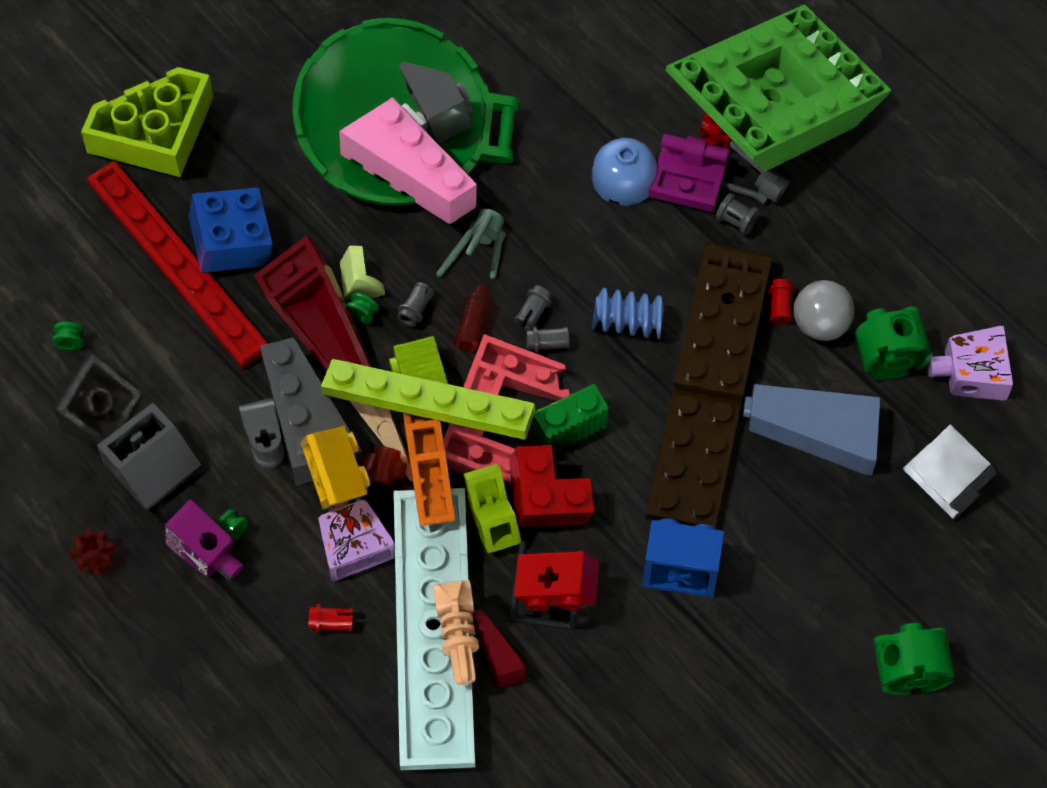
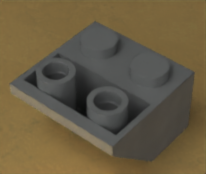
M154 403L150 404L97 445L103 463L146 511L202 468L201 463L177 428Z

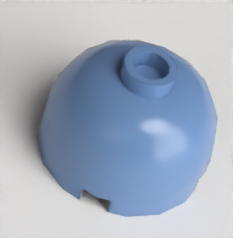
M625 137L614 139L601 147L595 156L591 178L594 189L602 199L608 202L611 199L619 202V205L622 206L639 204L649 197L651 183L657 173V162L653 152L644 143Z

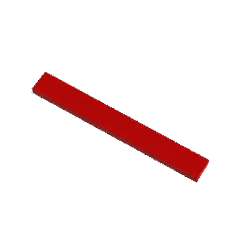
M112 161L89 176L87 181L91 188L241 369H245L261 358L260 346L268 343L208 272L201 273L197 258L119 165Z

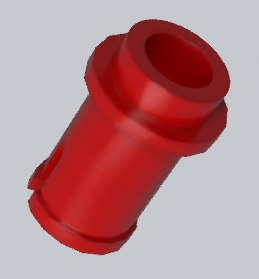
M775 279L771 282V286L768 287V294L771 295L770 321L774 324L783 325L792 321L791 296L795 293V288L788 279Z
M317 604L316 607H309L308 629H315V633H319V629L352 631L353 608H320V604Z

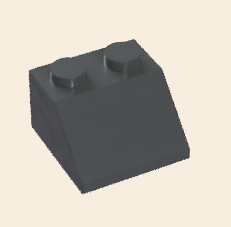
M406 62L399 64L407 91L418 111L426 119L428 129L437 144L472 127L469 115L473 113V110L468 101L470 100L461 82L455 84L450 74Z

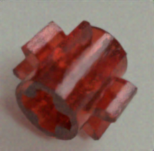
M375 446L374 453H365L362 466L369 473V482L393 487L394 480H404L408 463L402 462L400 459L401 452L385 446Z
M88 527L86 532L79 537L75 535L72 537L76 548L69 550V555L72 560H78L76 565L80 572L88 568L93 570L96 575L99 569L105 565H112L108 554L115 552L116 549L113 542H107L108 536L105 530L98 534L92 532Z

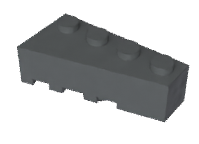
M293 337L261 345L260 349L295 484L300 485L313 481L300 443L303 438L312 433L345 426L347 433L350 430L330 397L322 395V384ZM357 444L359 452L354 453L357 465L360 467L364 466L362 450Z

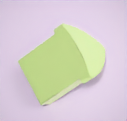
M349 246L340 261L344 300H351L354 292L363 293L370 298L384 295V284L366 275L362 246Z

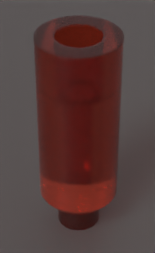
M477 285L475 292L467 296L453 343L461 351L473 353L478 350L491 305V300L487 297L489 289L486 286Z

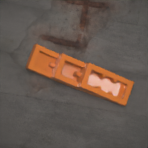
M403 413L419 525L427 526L454 522L455 514L441 423L439 420Z

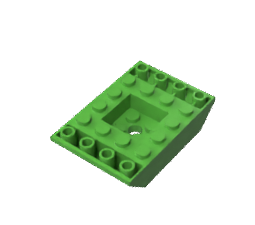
M805 4L667 65L665 69L749 158L764 171H768L855 128L891 91Z

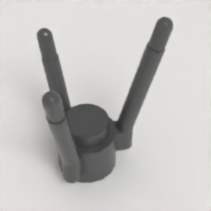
M731 141L730 147L761 172L754 185L759 190L756 192L722 181L721 188L756 199L763 205L768 199L776 203L785 192L790 181L773 169L768 171L761 169L734 141Z

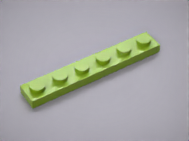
M336 359L331 360L321 385L322 395L524 440L527 437L535 414V403Z

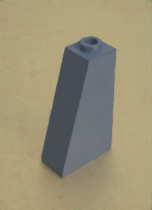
M754 384L752 397L745 396L743 417L750 418L749 431L865 475H872L877 459L880 397Z

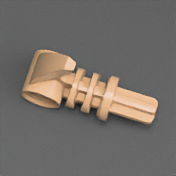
M470 580L435 584L433 589L437 618L441 617L440 625L444 628L441 631L442 639L445 640L442 643V652L446 656H451L454 682L458 685L466 686L476 680L473 653L479 649L478 639L473 637L475 635L474 625H471L474 622L472 615L474 607Z

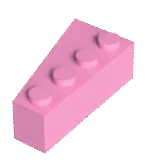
M393 97L339 131L340 153L348 160H356L363 165L365 171L373 176L375 174L390 182V187L400 193L402 191L415 198V203L448 224L453 223L476 208L477 184Z

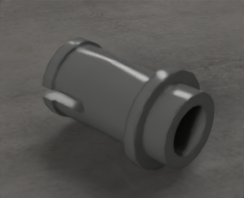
M416 283L405 304H401L398 307L399 314L397 318L402 324L414 327L422 322V313L435 295L432 288L428 290L427 294L425 293L429 287L427 284Z
M537 285L527 291L526 295L528 298L514 319L515 323L521 327L526 317L530 316L524 327L525 330H532L545 307H550L552 304L550 300L552 294L547 289Z
M534 326L532 330H526L527 351H534L535 354H538L539 350L569 349L568 327L537 330V327Z

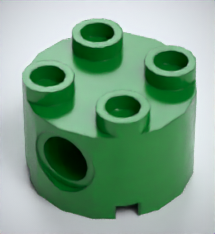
M907 307L892 312H887L886 309L872 310L866 315L867 321L863 322L856 329L855 338L863 369L866 375L869 372L870 378L877 380L901 378L909 375L907 369L915 366L916 371H919L931 362L933 356L923 319L917 307Z
M910 623L901 626L900 633L880 635L873 639L879 679L884 693L904 696L910 695L911 689L920 688L921 694L942 689L954 681L953 665L945 628L923 630L922 624Z

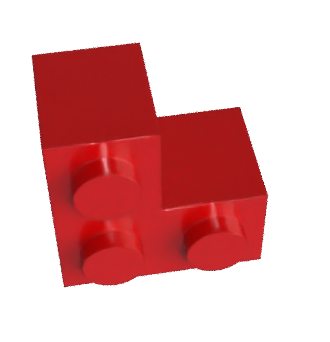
M552 445L516 447L509 458L514 513L518 527L586 524L594 513L590 478L555 479Z

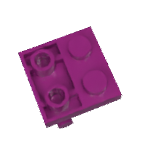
M664 134L661 142L662 149L657 163V173L651 183L649 197L714 212L730 150L707 144V140L687 136L685 139Z

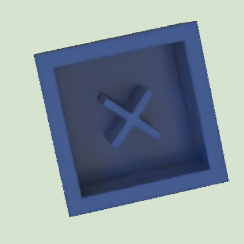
M259 188L192 194L188 217L201 273L268 265L273 244Z
M673 519L652 520L642 587L713 598L724 531L716 530L715 527L707 524L688 526L682 525Z

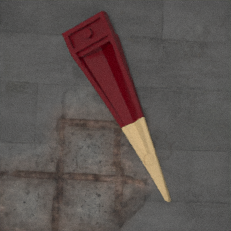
M305 236L254 275L268 302L326 372L332 359L372 367L333 271L327 265L312 238ZM350 401L408 479L413 481L410 458L390 410Z

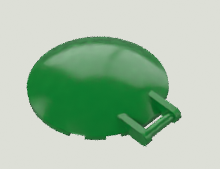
M378 18L362 21L361 25L347 30L341 29L321 43V47L310 59H307L297 79L292 111L295 133L300 147L314 169L325 180L354 198L380 205L415 204V198L404 191L401 193L390 187V182L377 174L373 176L363 169L362 164L354 159L348 160L340 153L339 131L392 97L400 106L406 103L415 113L419 112L407 91L399 68V64L403 62L449 73L455 84L458 82L463 84L473 113L469 115L472 127L438 145L467 175L478 161L497 164H511L513 162L514 152L511 150L514 116L515 112L519 110L520 100L513 96L489 93L487 85L484 84L477 70L478 66L471 56L461 46L458 47L452 41L445 38L444 33L428 25L406 19ZM493 111L502 112L498 147L489 145ZM426 129L428 135L434 140V138H433L432 134L430 133L429 129Z

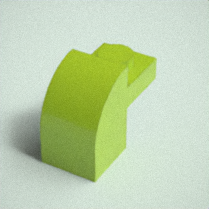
M493 464L464 473L470 511L487 553L520 544L521 538L516 515L507 499L499 465Z

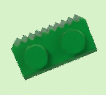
M592 384L535 411L532 419V431L541 446L552 445V452L557 453L558 449L563 450L564 446L569 447L570 443L576 444L577 440L582 441L583 437L588 438L589 434L594 435L595 431L600 432L601 428L606 429L609 407L596 385Z

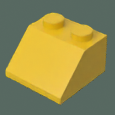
M345 426L312 433L303 438L300 443L323 510L367 494L365 487L370 486L365 467H358L354 453L359 452L353 432L347 433Z

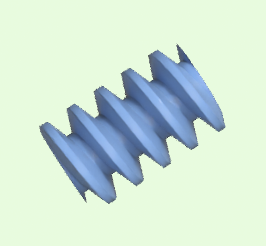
M602 288L598 297L596 296L592 330L595 329L598 321H601L604 332H607L611 324L615 323L616 331L619 334L622 333L625 325H628L630 335L634 336L638 328L642 327L644 337L648 338L652 329H656L657 338L660 339L664 312L662 297L657 295L653 303L650 304L648 294L643 293L639 302H636L634 292L630 291L626 299L622 300L620 290L616 289L612 298H609L607 288Z

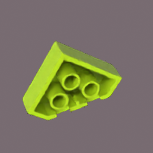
M177 67L166 72L167 76L150 84L148 81L125 90L124 95L110 102H107L105 99L94 104L81 131L87 153L181 177L214 97L210 75Z

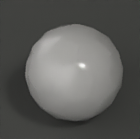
M820 280L810 283L799 292L794 302V318L797 326L803 334L814 340L830 341L839 338L849 330L854 320L855 306L852 296L845 287L834 281Z

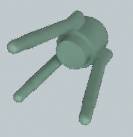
M482 209L476 221L471 222L465 235L443 262L436 273L437 276H443L472 238L466 250L467 255L473 253L478 243L488 245L492 241L494 242L490 278L495 279L502 242L506 236V233L501 230L504 224L503 217L491 209Z

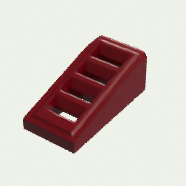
M482 609L475 611L474 628L497 687L503 688L526 679V667L523 661Z

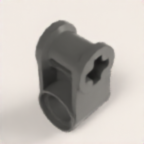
M273 397L240 405L239 410L245 434L248 436L256 464L263 468L278 466L284 459V447Z

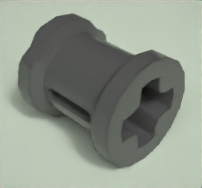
M729 193L718 208L716 220L720 222L725 220L739 228L741 234L747 235L757 221L760 209L757 207L751 209L735 200V195Z

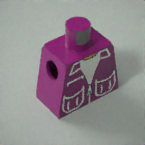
M191 499L165 524V544L205 577H210L217 570L228 581H231L243 568L244 565L231 554L232 538Z

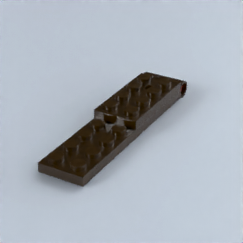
M711 243L705 244L645 519L656 521L673 519L682 525L696 526L707 524L716 528L772 255Z

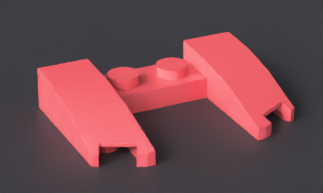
M485 334L463 387L498 395L501 386H505L555 401L569 395V389L559 390L557 374L565 371L564 364ZM449 423L443 439L448 469L464 474L498 464L502 472L504 485L512 487L509 458L515 449L482 437L483 430Z

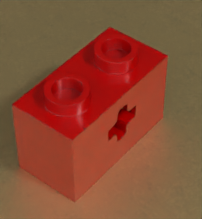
M584 551L518 555L514 597L525 603L527 608L533 611H548L549 606L579 610L582 608V605L596 604L600 562Z

